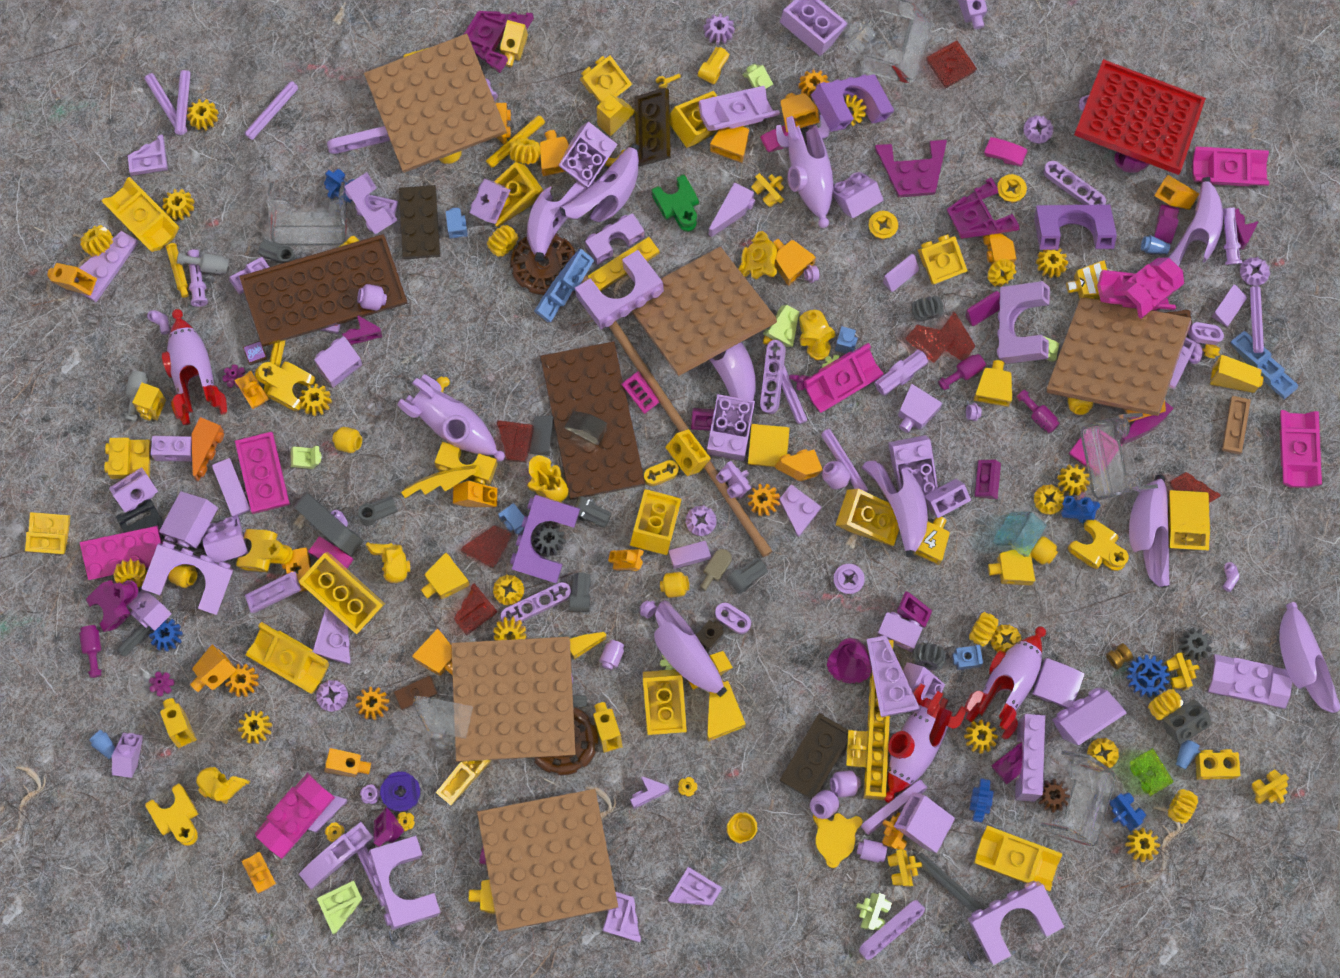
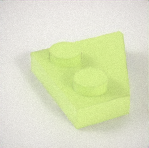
M783 305L775 316L777 323L771 325L769 329H765L763 334L773 340L780 341L786 347H793L799 311L788 305Z
M355 881L317 898L332 934L338 932L363 900Z

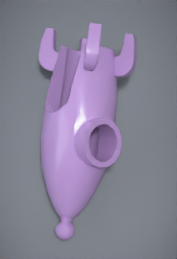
M820 115V128H817L815 124L808 126L806 147L800 127L795 126L793 116L787 117L788 136L784 135L781 125L776 126V135L781 147H789L791 163L788 171L789 187L792 191L799 192L807 207L820 218L818 221L819 226L826 228L829 225L826 215L831 205L834 186L833 173L823 138L829 136L830 129L823 116Z
M424 374L420 380L416 378L412 384L420 389L415 398L409 395L405 401L401 399L398 402L399 408L408 416L413 418L420 416L437 435L448 443L467 452L494 455V458L500 462L504 460V452L497 451L495 441L484 422L463 403L441 392L440 384L431 377Z

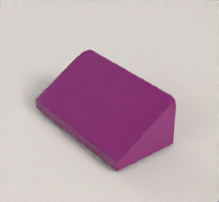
M995 291L967 309L965 318L971 326L977 325L1000 310V293Z
M693 408L691 429L711 431L714 410Z
M996 459L978 460L975 497L998 499L1001 463Z
M1022 742L991 765L1006 785L1021 773Z

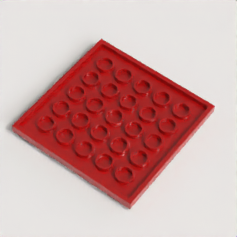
M1103 59L1074 136L1179 175L1206 98Z

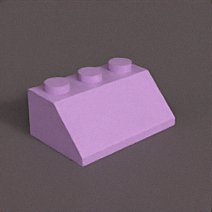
M794 0L783 10L780 23L819 56L833 45L848 24L821 0Z
M1095 688L1084 699L1076 700L1069 709H1064L1057 713V717L1052 720L1064 740L1080 745L1126 714L1123 707L1107 690Z

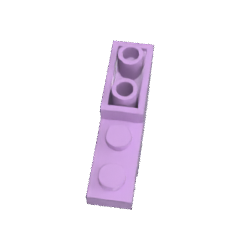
M360 822L348 833L343 834L328 846L299 875L312 890L340 868L346 860L373 840V836L364 824Z

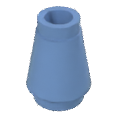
M1151 235L1144 236L1141 242V250L1145 253L1167 255L1170 250V244Z
M100 730L89 741L92 743L91 746L110 760L115 746L108 734Z
M1190 740L1182 743L1175 765L1186 770L1199 753L1200 745Z

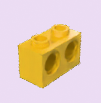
M141 382L132 403L136 411L139 412L140 417L150 421L151 419L158 420L166 399L159 388Z
M689 429L676 433L665 447L686 476L699 473L711 459Z
M1231 749L1220 750V753H1213V750H1201V753L1195 757L1197 780L1237 779L1241 776L1239 752L1232 753ZM1224 759L1230 761V763H1231V768H1230V769H1228V768H1226V767L1224 766V764H1223ZM1204 760L1211 762V769L1204 766Z

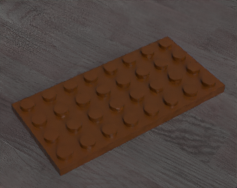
M384 234L239 276L262 347L358 319L357 316L365 317L407 304V299ZM364 285L380 286L384 294L387 295L385 305H382L379 310L364 309L358 303V292Z
M614 341L540 356L570 500L578 499L579 496L590 497L644 486L643 470L625 388L621 385L623 379Z

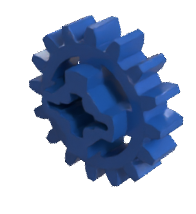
M1145 655L1143 660L1139 656L1136 658L1137 662L1132 661L1130 663L1132 667L1127 669V672L1131 673L1126 677L1127 680H1131L1128 686L1135 687L1134 693L1140 691V697L1144 696L1145 693L1148 698H1151L1153 693L1155 696H1158L1160 694L1159 690L1163 692L1166 689L1163 685L1169 684V681L1165 679L1170 676V673H1165L1168 667L1161 666L1162 659L1158 662L1155 661L1156 656L1149 659L1148 655ZM1142 665V671L1136 673L1137 668ZM1146 673L1148 676L1152 677L1150 680H1148V677L1144 676ZM1160 680L1158 686L1154 688V681Z
M981 778L978 787H973L969 808L970 811H973V821L982 823L985 814L990 813L994 792L990 790V780Z

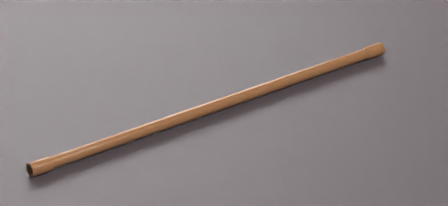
M585 276L581 284L589 280V278ZM614 321L609 326L610 330L645 379L679 432L688 430L689 428L618 323ZM709 460L703 468L753 540L762 557L768 556L773 552L760 535L737 499L731 498L728 495L726 483H719L716 479L718 471Z

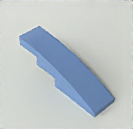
M579 249L555 278L534 312L545 321L551 322L560 306L565 305L575 287L581 284L594 259L582 249Z
M1243 331L1231 341V345L1248 365L1261 369L1263 381L1280 397L1285 399L1298 389V384L1284 373L1285 369L1271 358V353L1266 348L1263 349L1262 353L1253 352V339L1246 331Z

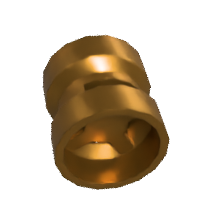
M1121 643L1116 647V650L1106 653V658L1111 666L1118 670L1123 666L1124 662H1129L1133 659V654L1124 643Z

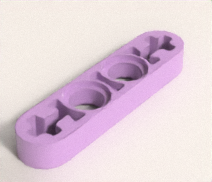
M385 126L331 139L327 142L329 153L337 154L390 141Z
M1050 161L1046 164L1044 168L1045 177L1083 205H1094V202L1100 200V204L1097 205L1106 204V198L1100 192L1060 163ZM1054 167L1056 169L1055 172L1050 173L1049 170ZM1069 177L1072 180V184L1066 185L1062 179ZM1084 188L1087 194L1081 196L1078 194L1077 189Z
M778 340L770 341L766 350L760 407L768 414L775 413L780 403L786 350L784 344ZM776 345L780 347V350L776 352V357L780 358L779 360L774 359L775 352L772 350ZM778 363V370L774 373L770 372V365ZM771 381L776 382V389L774 391H768L767 385ZM766 394L775 395V397L771 396V402L774 406H771L770 409L765 406L766 403L770 402V397L766 396Z
M558 583L505 608L501 613L502 622L503 618L507 617V613L511 615L517 613L516 608L519 609L522 617L519 618L518 614L515 615V622L518 620L523 622L565 602L571 595L570 586L566 583ZM559 588H562L563 590L567 589V591L565 592V596L559 594L555 596L557 600H553V596L550 592L553 591L555 595L559 593ZM548 596L550 603L548 605L540 604V597ZM530 604L533 610L528 614L523 613L522 606Z
M922 780L917 781L861 825L862 829L867 835L871 834L883 825L884 820L888 821L904 808L912 792L922 794L926 791L927 786Z
M917 900L912 901L861 945L859 952L866 960L872 959L923 915L925 908Z

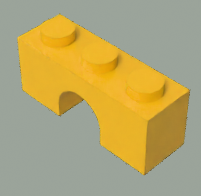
M442 442L434 462L438 471L479 465L480 469L468 478L479 484H491L498 465L497 459L478 453L474 463L465 465L459 461L462 453L461 449L452 444Z

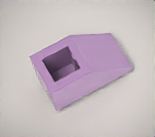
M133 733L122 734L112 754V775L132 778L138 765L143 735Z

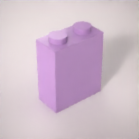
M180 491L159 532L165 536L164 540L169 543L175 544L177 542L178 545L188 549L190 546L197 549L218 507L207 499Z
M912 792L894 827L923 849L937 853L955 818L925 795Z

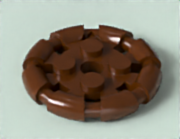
M556 233L544 256L545 259L549 260V264L541 266L539 262L535 261V255L531 250L527 236H525L518 242L517 248L511 254L510 267L513 268L512 275L522 288L529 289V292L533 294L544 295L551 286H546L545 281L552 280L553 283L561 270L576 253L575 249L566 238L563 239ZM556 243L558 247L555 249L552 247V244ZM524 249L529 250L527 255L522 253ZM562 256H567L568 259L562 260ZM525 264L526 268L520 269V266ZM530 277L535 280L534 283L528 281Z
M574 707L573 712L575 753L578 761L575 763L570 761V758L574 756L534 758V763L547 773H558L559 776L577 773L578 769L585 768L591 762L596 753L594 751L595 746L598 745L596 727L591 724L590 717ZM583 724L586 730L581 733L578 727ZM582 742L588 743L587 749L581 748ZM554 759L561 761L560 766L553 764Z

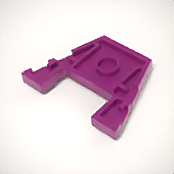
M478 11L464 34L468 35L475 54L498 73H501L508 62V58L494 51L503 38L507 20L525 24L526 29H528L534 19L533 13L522 15L516 14V12L501 14L499 11Z
M947 140L930 141L931 159L894 161L892 144L875 145V151L882 161V166L885 167L898 198L935 195Z
M992 177L988 178L983 186L976 187L974 192L968 197L964 196L947 209V214L961 239L1020 230L1013 214L993 220L982 199L998 193V188Z

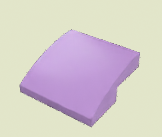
M1045 658L1032 694L1047 702H1053L1065 709H1069L1075 702L1084 673Z

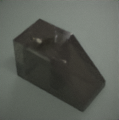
M573 411L565 428L599 445L607 431V423L591 414Z

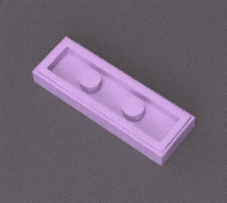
M228 458L213 464V470L232 517L234 518L251 511L231 459Z
M290 572L246 594L245 597L250 612L256 613L301 591L296 572Z

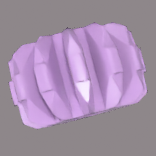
M721 13L719 17L713 14L712 19L707 18L704 25L705 37L709 38L710 43L716 41L717 46L720 41L725 44L727 40L732 39V34L735 30L733 21H729L728 15L723 18Z

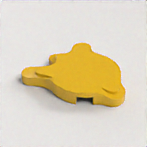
M759 231L751 240L753 243L748 248H744L741 257L742 262L738 268L745 278L751 273V277L755 280L764 274L774 277L777 273V269L774 266L777 255L776 246L769 240L768 235L764 231Z
M836 813L833 820L830 821L817 818L813 814V820L817 825L816 848L826 860L827 866L836 868L843 859L852 853L855 846V833L862 825V819L859 816L846 819L840 813Z

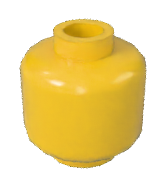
M1067 397L1069 410L1077 415L1087 414L1093 407V402Z
M343 426L334 432L332 441L337 450L354 453L362 445V436L358 430Z
M1045 536L1039 539L1034 538L1030 543L1031 557L1042 565L1050 564L1058 554V551H1056L1057 545Z
M191 564L178 565L170 571L168 580L179 587L187 588L197 580L196 568Z
M682 572L666 573L663 581H660L661 592H665L668 598L685 596L690 588L688 576H685Z

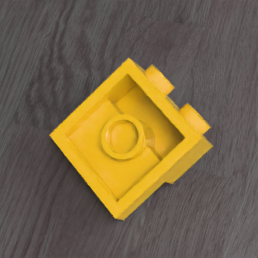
M611 55L606 58L604 56L600 57L595 61L596 66L594 68L588 67L581 72L582 77L579 79L589 93H593L599 103L609 94L616 97L632 85Z
M943 235L938 238V242L933 244L932 241L921 244L922 248L918 249L923 267H926L932 285L968 271L955 236Z
M109 438V443L105 445L106 455H109V461H105L104 469L111 479H124L141 467L150 478V440Z

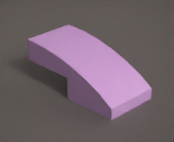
M261 257L247 264L246 269L230 276L229 281L240 295L244 291L239 276L269 268V266Z

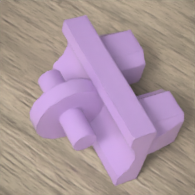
M732 461L728 462L716 476L719 483L727 482L730 487L727 489V493L731 498L738 497L741 499L751 489L748 480L745 478L749 475V472L747 470L741 472Z

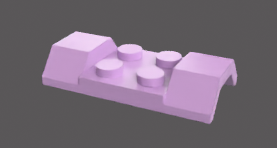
M765 86L699 100L700 117L708 131L761 122L764 118L780 114L779 110H773L768 103Z
M1213 655L1214 668L1212 680L1208 688L1209 693L1283 709L1286 708L1292 687V681L1286 669L1235 657Z

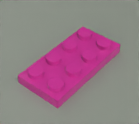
M273 432L236 440V449L251 513L256 514L290 505Z
M158 525L81 541L80 547L88 580L114 575L116 565L121 564L122 560L128 562L130 558L133 562L139 560L140 564H144L148 568L158 543L162 544Z

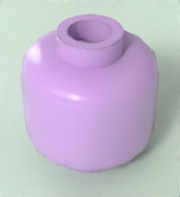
M370 284L360 288L357 301L362 308L375 311L379 310L382 305H385L387 295L384 294L382 287Z
M831 461L824 466L822 478L832 489H840L848 484L850 472L841 462Z
M853 771L836 772L833 778L830 779V789L837 797L854 796L861 786L860 778Z
M829 790L820 791L810 801L811 812L820 819H828L839 808L838 797Z

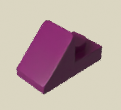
M1164 204L1160 205L1154 232L1155 238L1169 244L1172 243L1179 219H1177L1179 208Z
M1237 208L1235 209L1238 243L1241 245L1239 249L1243 250L1249 242L1258 221L1245 225V217Z
M357 316L360 329H349L346 333L342 334L350 345L382 338L380 327L360 316Z
M905 591L897 613L902 616L901 618L914 620L920 624L919 626L925 628L932 610L908 591Z
M385 808L374 820L373 843L379 847L384 842L394 843L404 832V828L388 808Z

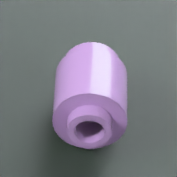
M610 640L609 643H606L599 660L602 663L601 666L608 670L617 668L624 653V645L615 640Z
M864 839L863 843L859 842L857 854H860V859L877 863L879 861L884 862L887 846H884L883 843Z

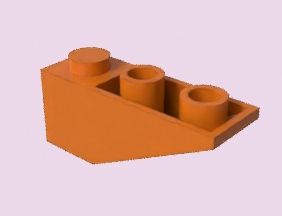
M202 417L199 418L192 432L193 477L198 482L201 477L205 476L207 472L206 466L209 460L214 458L217 444H220L224 438V430L221 425Z

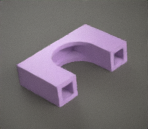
M638 250L622 259L624 270L635 283V287L629 295L619 299L606 297L600 292L591 278L575 287L576 297L600 329L611 326L617 319L627 316L632 310L642 307L647 301L657 298L664 292L662 280Z
M1043 281L1000 287V312H998L1000 324L997 332L999 347L997 348V355L1006 364L1048 359L1049 340L1042 335L1017 337L1014 332L1015 321L1021 312L1028 308L1049 305L1050 287Z
M163 541V544L158 543L141 589L161 595L167 577L174 567L181 564L194 565L202 571L206 580V587L198 609L217 615L234 570L230 568L231 565L222 561L219 564L212 562L211 557L202 554L200 557L195 556L193 551L189 549H175V545Z
M1025 714L1018 721L1017 742H1022L1023 757L1021 773L1016 780L1015 800L1035 802L1043 795L1045 715Z
M416 836L371 849L368 852V856H366L367 864L374 872L372 876L374 886L378 887L380 895H378L381 907H385L386 914H384L386 925H390L391 930L436 917L440 914L434 893L414 900H404L396 896L389 885V875L394 867L420 859L422 856Z
M1039 881L1027 883L1024 889L1010 892L1007 894V898L1001 901H993L989 904L990 907L984 910H976L968 918L989 962L993 965L1011 956L1000 933L1001 921L1009 911L1017 908L1030 910L1041 932L1046 937L1064 928L1043 884Z

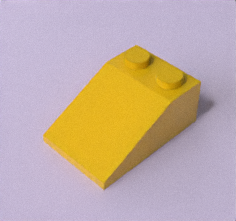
M714 91L675 106L670 113V126L686 148L700 143L718 131H708L700 117L699 100L717 97Z
M515 162L494 181L511 190L495 224L496 227H499L532 206L538 196L544 191L524 164Z
M644 489L630 546L667 555L681 498Z
M861 489L847 490L836 526L851 533L894 546L899 526L891 505Z
M675 669L643 672L647 734L687 732L683 676Z

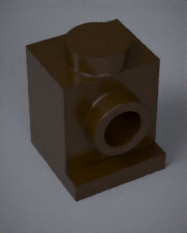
M709 620L695 634L707 652L724 636L722 631L724 627L716 620L714 622ZM712 630L714 632V635L709 636L707 634V631Z

